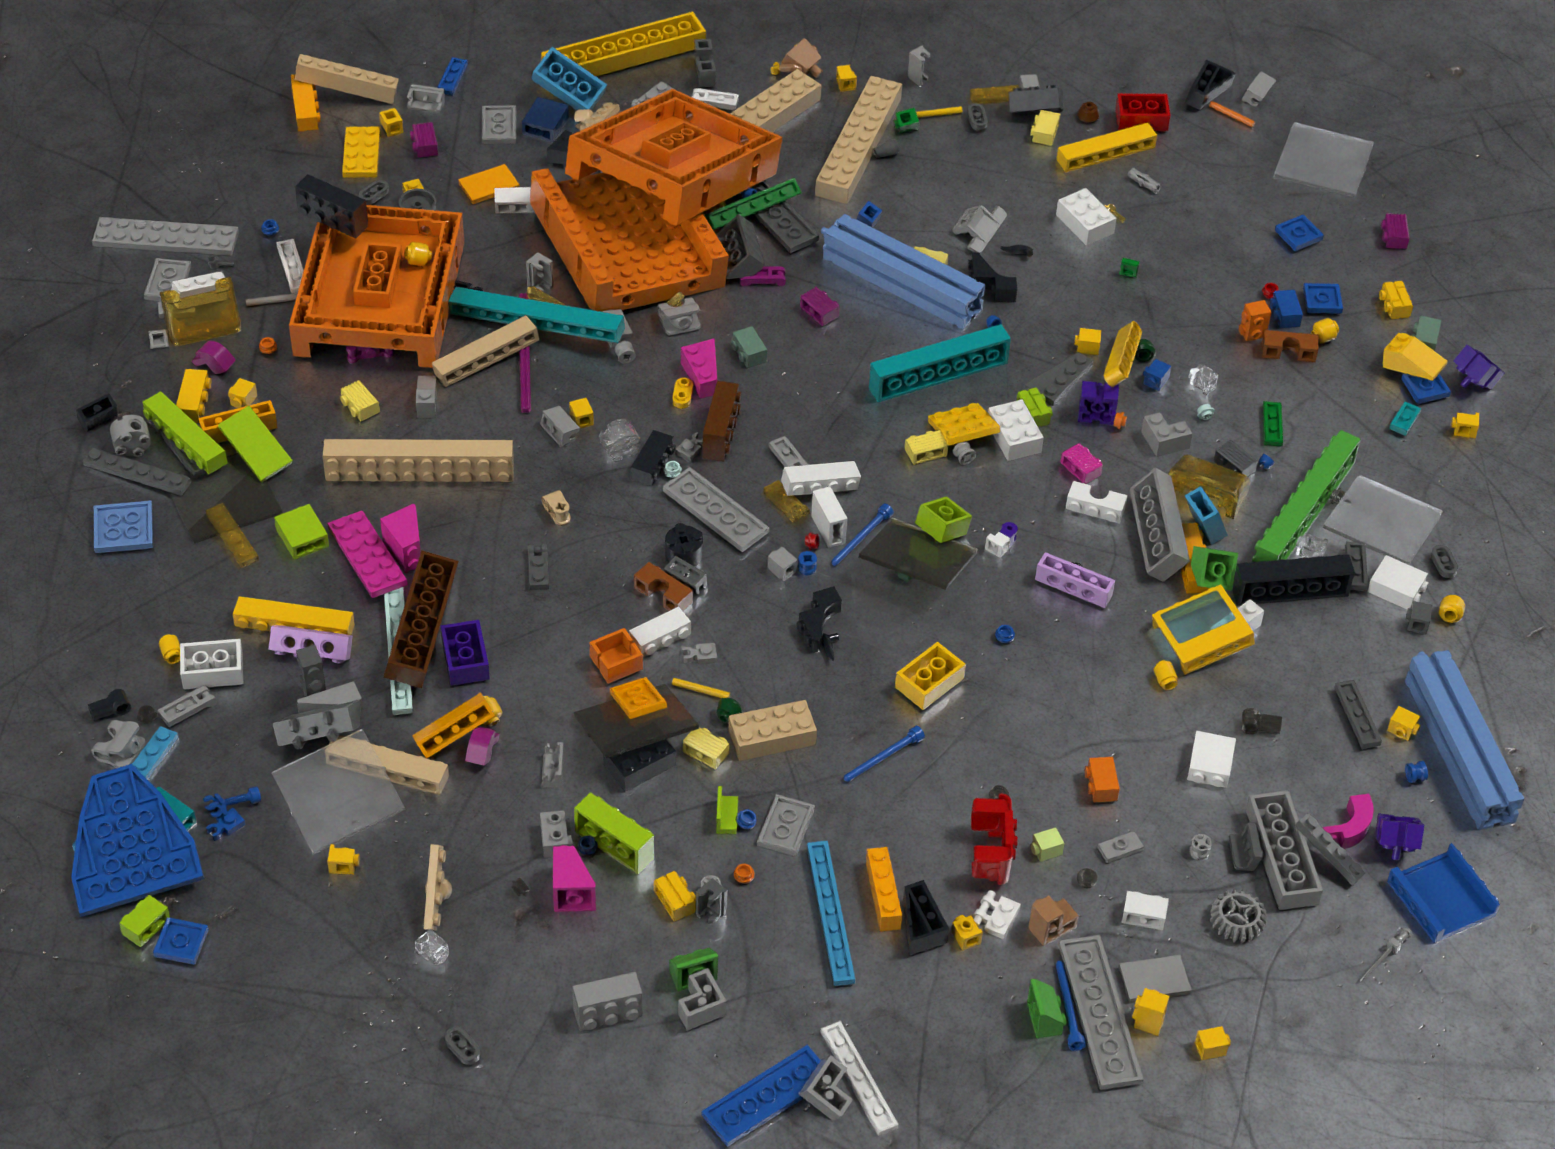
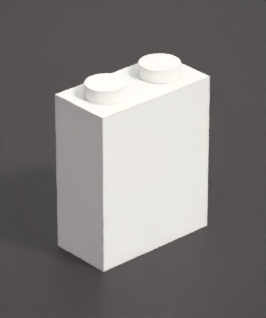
M829 486L813 491L811 517L827 547L831 548L845 544L847 516L833 490Z
M1386 555L1371 578L1367 592L1408 609L1412 607L1413 601L1419 602L1420 592H1425L1429 583L1426 581L1428 573Z
M1196 731L1187 780L1227 788L1236 738Z

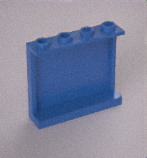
M1453 843L1449 844L1447 852L1403 871L1398 867L1391 869L1387 880L1433 943H1437L1496 917L1500 907L1496 896L1492 895L1485 882L1477 876L1474 868L1467 863L1461 851L1456 849Z

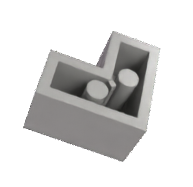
M1161 413L1144 416L1141 432L1156 457L1190 449L1193 433L1185 421L1168 425Z
M708 968L689 975L688 990L691 995L678 1000V1015L687 1031L725 1016L727 1002Z
M831 1055L823 1058L798 1094L832 1121L841 1118L853 1099L837 1088L836 1085L848 1068Z

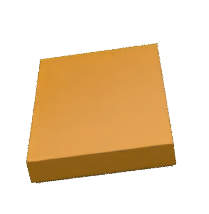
M506 164L458 179L460 187L473 205L494 198L495 188H520V184Z
M647 677L610 688L611 696L629 719L667 708L666 700Z

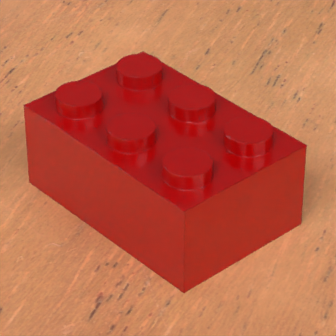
M1117 93L1115 111L1118 131L1149 123L1154 131H1168L1171 115L1167 94Z

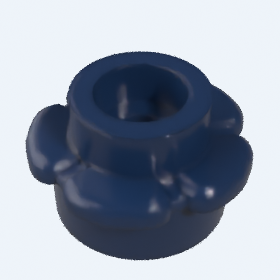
M583 836L578 842L577 847L581 854L591 855L596 852L598 843L592 836Z

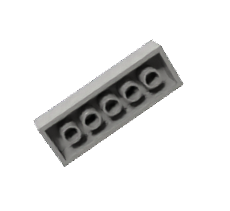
M1154 468L1129 489L1147 574L1164 582L1189 563L1190 559L1172 477Z
M1289 790L1249 795L1246 812L1250 823H1256L1257 831L1260 833L1259 843L1263 849L1262 861L1278 909L1319 905L1323 889L1305 837L1295 826L1299 819Z

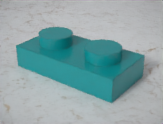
M1404 402L1391 422L1389 429L1406 436L1422 408Z

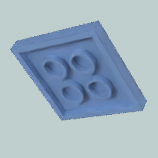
M152 501L94 506L95 553L153 548Z

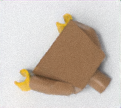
M804 38L785 55L781 65L778 62L773 64V67L770 68L771 74L778 75L780 72L792 73L798 69L806 75L811 73L815 78H818L823 72L817 66L821 56L816 46L811 45Z

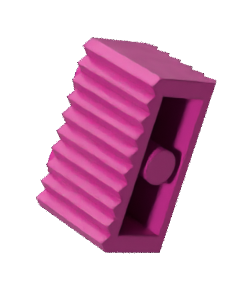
M1080 443L1063 451L1061 454L1060 463L1082 483L1089 484V482L1101 476L1102 462L1090 454L1088 448L1083 447Z

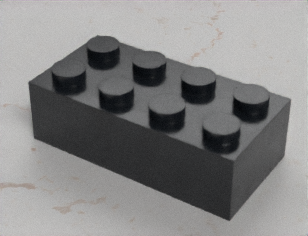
M309 174L295 186L298 213L353 238H357L368 227L365 199Z

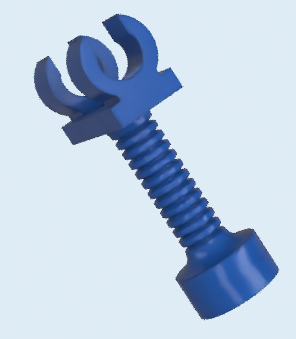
M255 786L248 788V792L245 794L222 799L216 793L214 796H205L203 801L213 800L210 805L204 807L207 810H214L217 807L218 810L210 814L213 817H219L222 813L223 815L227 814L226 807L247 801H251L252 804L261 802V795L258 787Z

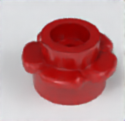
M1267 283L1262 288L1263 295L1269 299L1273 298L1274 291H1279L1275 283Z
M810 532L805 536V546L809 547L810 551L818 549L820 543L819 535Z

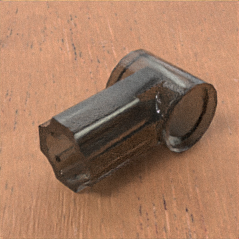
M1254 708L1243 710L1242 731L1244 733L1256 734L1262 731L1280 734L1281 716L1260 714L1259 710Z

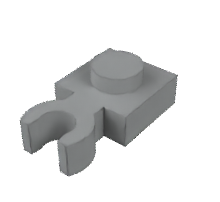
M694 433L691 441L685 439L675 449V454L691 462L701 452L703 438L698 440V433Z
M715 643L695 644V649L691 647L682 648V655H685L683 656V663H691L693 660H697V664L717 663Z

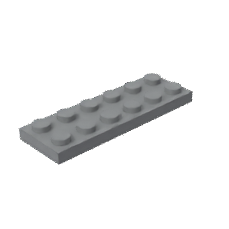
M691 467L663 486V492L741 552L769 533L767 525Z

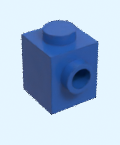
M868 201L858 213L857 220L873 228L880 220L882 210Z
M1155 359L1143 372V384L1160 391L1170 377L1171 365Z

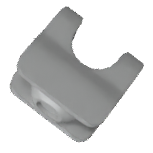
M692 297L684 299V304L679 307H672L667 303L658 304V315L667 335H676L700 329V322L696 314L700 309Z
M112 720L107 729L113 739L108 742H97L91 749V752L98 761L119 768L132 764L146 745V740L136 735L140 728L138 723Z

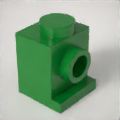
M915 108L895 113V119L893 120L895 130L899 129L900 133L915 129L919 130V119Z

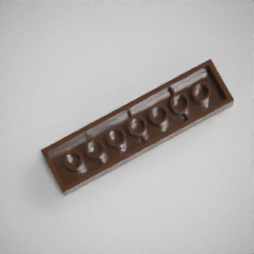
M421 550L383 678L422 688L459 561Z

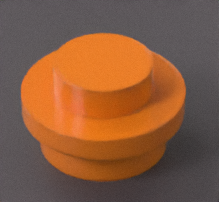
M270 337L263 338L259 343V350L264 354L273 353L277 349V343Z
M1125 412L1116 413L1113 426L1119 430L1126 425L1127 416H1124Z
M740 864L734 870V878L742 884L750 883L754 879V870L748 864Z

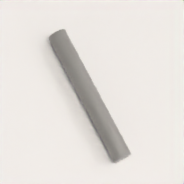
M298 293L246 299V307L294 301Z

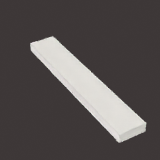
M841 1021L821 1028V1034L835 1059L848 1068L844 1075L877 1135L880 1136L898 1129V1122Z

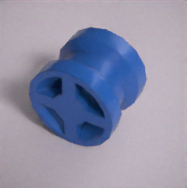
M811 551L800 553L798 557V571L803 575L814 574L817 569L816 554Z
M1419 761L1417 764L1407 763L1405 765V774L1410 783H1414L1416 780L1425 781L1428 779V769L1424 761Z

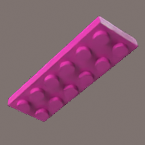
M363 510L327 523L329 531L371 598L408 585L406 577Z

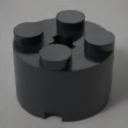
M678 523L674 528L670 529L665 536V556L668 563L677 556L693 566L698 565L703 558L702 532L683 523Z

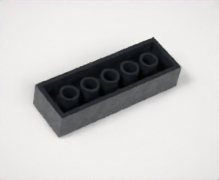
M1349 554L1239 563L1236 566L1232 591L1237 606H1242L1248 600H1252L1256 604L1348 597L1355 570Z

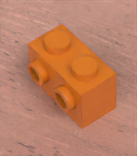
M1265 300L1247 303L1244 305V310L1241 314L1240 334L1244 336L1246 341L1263 338L1264 330H1268L1271 310Z
M1113 757L1089 758L1088 766H1085V778H1089L1088 793L1092 795L1093 803L1118 801L1120 788Z

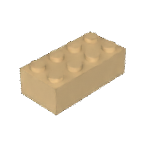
M806 700L729 716L728 731L739 761L816 745L817 729Z

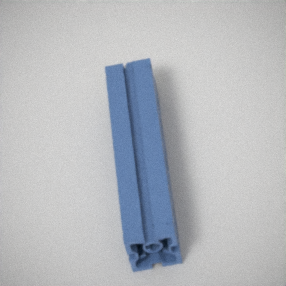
M846 214L837 219L830 228L823 227L821 229L825 243L823 246L824 259L832 261L833 264L953 325H957L958 328L964 330L971 322V318H975L982 311L983 299L981 297L984 295L985 284L977 282L975 279L856 219H852Z
M1424 651L1419 652L1417 656L1411 659L1410 670L1407 673L1405 683L1410 688V693L1472 819L1475 820L1477 829L1492 828L1496 823H1500L1501 826L1516 823L1519 815L1517 809H1521L1524 797L1519 792V787L1455 661L1452 660L1450 651H1436L1431 657H1428Z

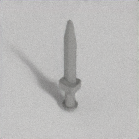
M1402 928L1401 933L1396 938L1392 937L1387 942V950L1366 971L1360 981L1369 975L1390 952L1394 954L1399 952L1401 944L1412 936V931L1409 928Z

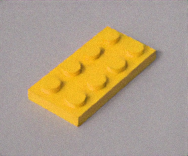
M346 127L343 178L377 177L380 127Z

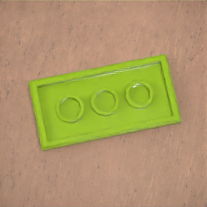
M250 406L218 424V428L261 483L293 463L290 456Z

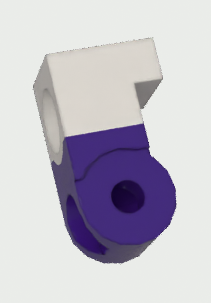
M1006 522L995 536L990 533L986 537L985 550L1001 558L1016 541L1017 525L1012 522Z

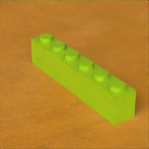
M161 391L142 402L144 407L143 414L146 419H150L158 430L161 429L169 440L172 439L178 449H183L187 457L193 459L201 470L204 469L208 474H211L228 464L225 450Z

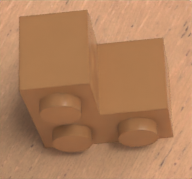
M1050 896L1036 900L1032 904L1028 929L1044 946L1077 928L1079 915L1064 898L1054 901Z

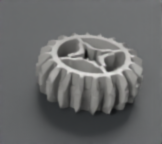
M1234 889L1232 893L1226 891L1224 895L1220 894L1217 900L1213 902L1210 910V921L1213 923V929L1218 930V935L1224 934L1226 940L1230 937L1233 938V942L1237 939H1240L1242 943L1245 939L1251 942L1253 937L1257 938L1264 930L1267 922L1266 909H1263V903H1258V897L1252 898L1251 892L1246 895L1243 890L1237 893ZM1228 909L1229 911L1224 915L1223 911ZM1253 917L1254 921L1249 924V918Z

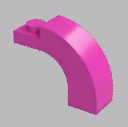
M1370 794L1349 797L1347 811L1351 819L1349 822L1322 827L1332 836L1336 843H1339L1340 847L1344 849L1351 848L1360 843L1367 835L1374 813Z

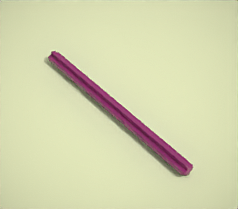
M527 293L519 294V298L529 299ZM530 345L520 350L522 413L531 412Z

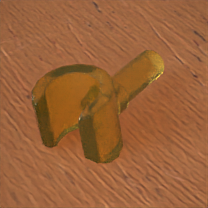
M1113 204L1105 206L1114 216L1125 222L1126 218L1116 211Z

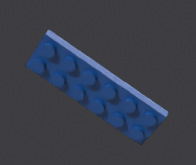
M806 1045L702 1110L701 1116L728 1147L804 1099L798 1093L821 1060Z

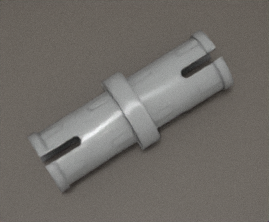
M1132 168L1128 173L1129 178H1132L1141 187H1146L1155 194L1161 188L1160 183H1157L1148 174H1143L1135 168Z

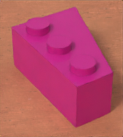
M715 338L681 347V364L689 379L693 381V387L699 398L713 396L717 383Z

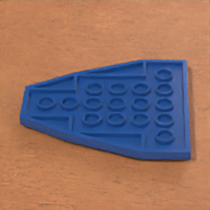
M132 764L91 776L79 817L71 876L81 917L205 879L194 839L162 794Z

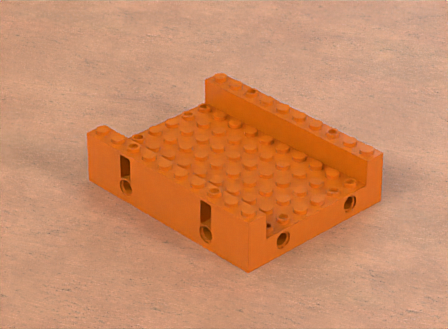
M670 89L570 135L565 174L575 180H580L598 170L615 176L618 180L628 182L631 186L639 187L645 192L652 193L658 196V198L665 200L663 219L669 221L672 225H679L777 173L782 137L677 90Z
M548 168L532 171L530 205L590 310L600 312L625 310L725 287L729 255L703 213L679 225H672L669 221L663 219L665 200L658 198V196L652 193H647L639 187L631 186L628 182L618 180L610 174L598 173L588 175L580 180L569 179L556 182Z
M366 205L368 227L357 238L317 222L289 323L293 356L311 358L315 343L417 351L418 367L433 368L432 362L439 359L450 310L448 301L454 290L464 248L462 213ZM412 242L427 244L429 250L432 251L431 261H428L425 266L410 265L404 258L406 246H409Z

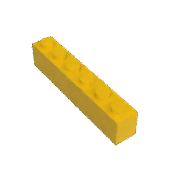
M1149 123L1137 125L1058 147L1056 160L1065 173L1153 149L1156 146L1157 134Z
M241 596L238 597L233 611L234 625L236 627L260 631H271V626L282 625L351 635L355 625L353 612Z

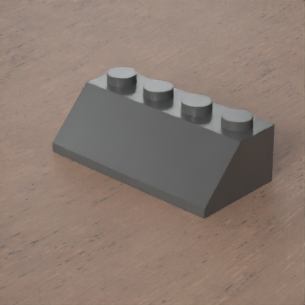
M740 214L736 215L716 234L729 255L727 279L754 276L765 266L753 224Z

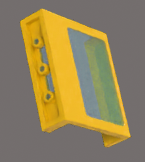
M1222 585L1212 587L1205 592L1193 595L1182 602H1177L1168 608L1152 614L1154 629L1160 628L1179 657L1181 670L1184 675L1255 644L1253 630Z

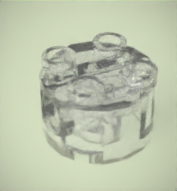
M626 419L615 420L607 425L608 429L605 432L604 430L600 432L599 441L613 462L620 461L626 455L635 456L638 454V448L642 441L630 420L629 422Z

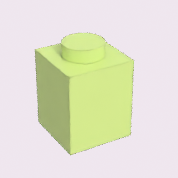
M1055 827L1033 834L1030 847L1032 853L1037 855L1039 861L1042 862L1063 855L1064 841Z

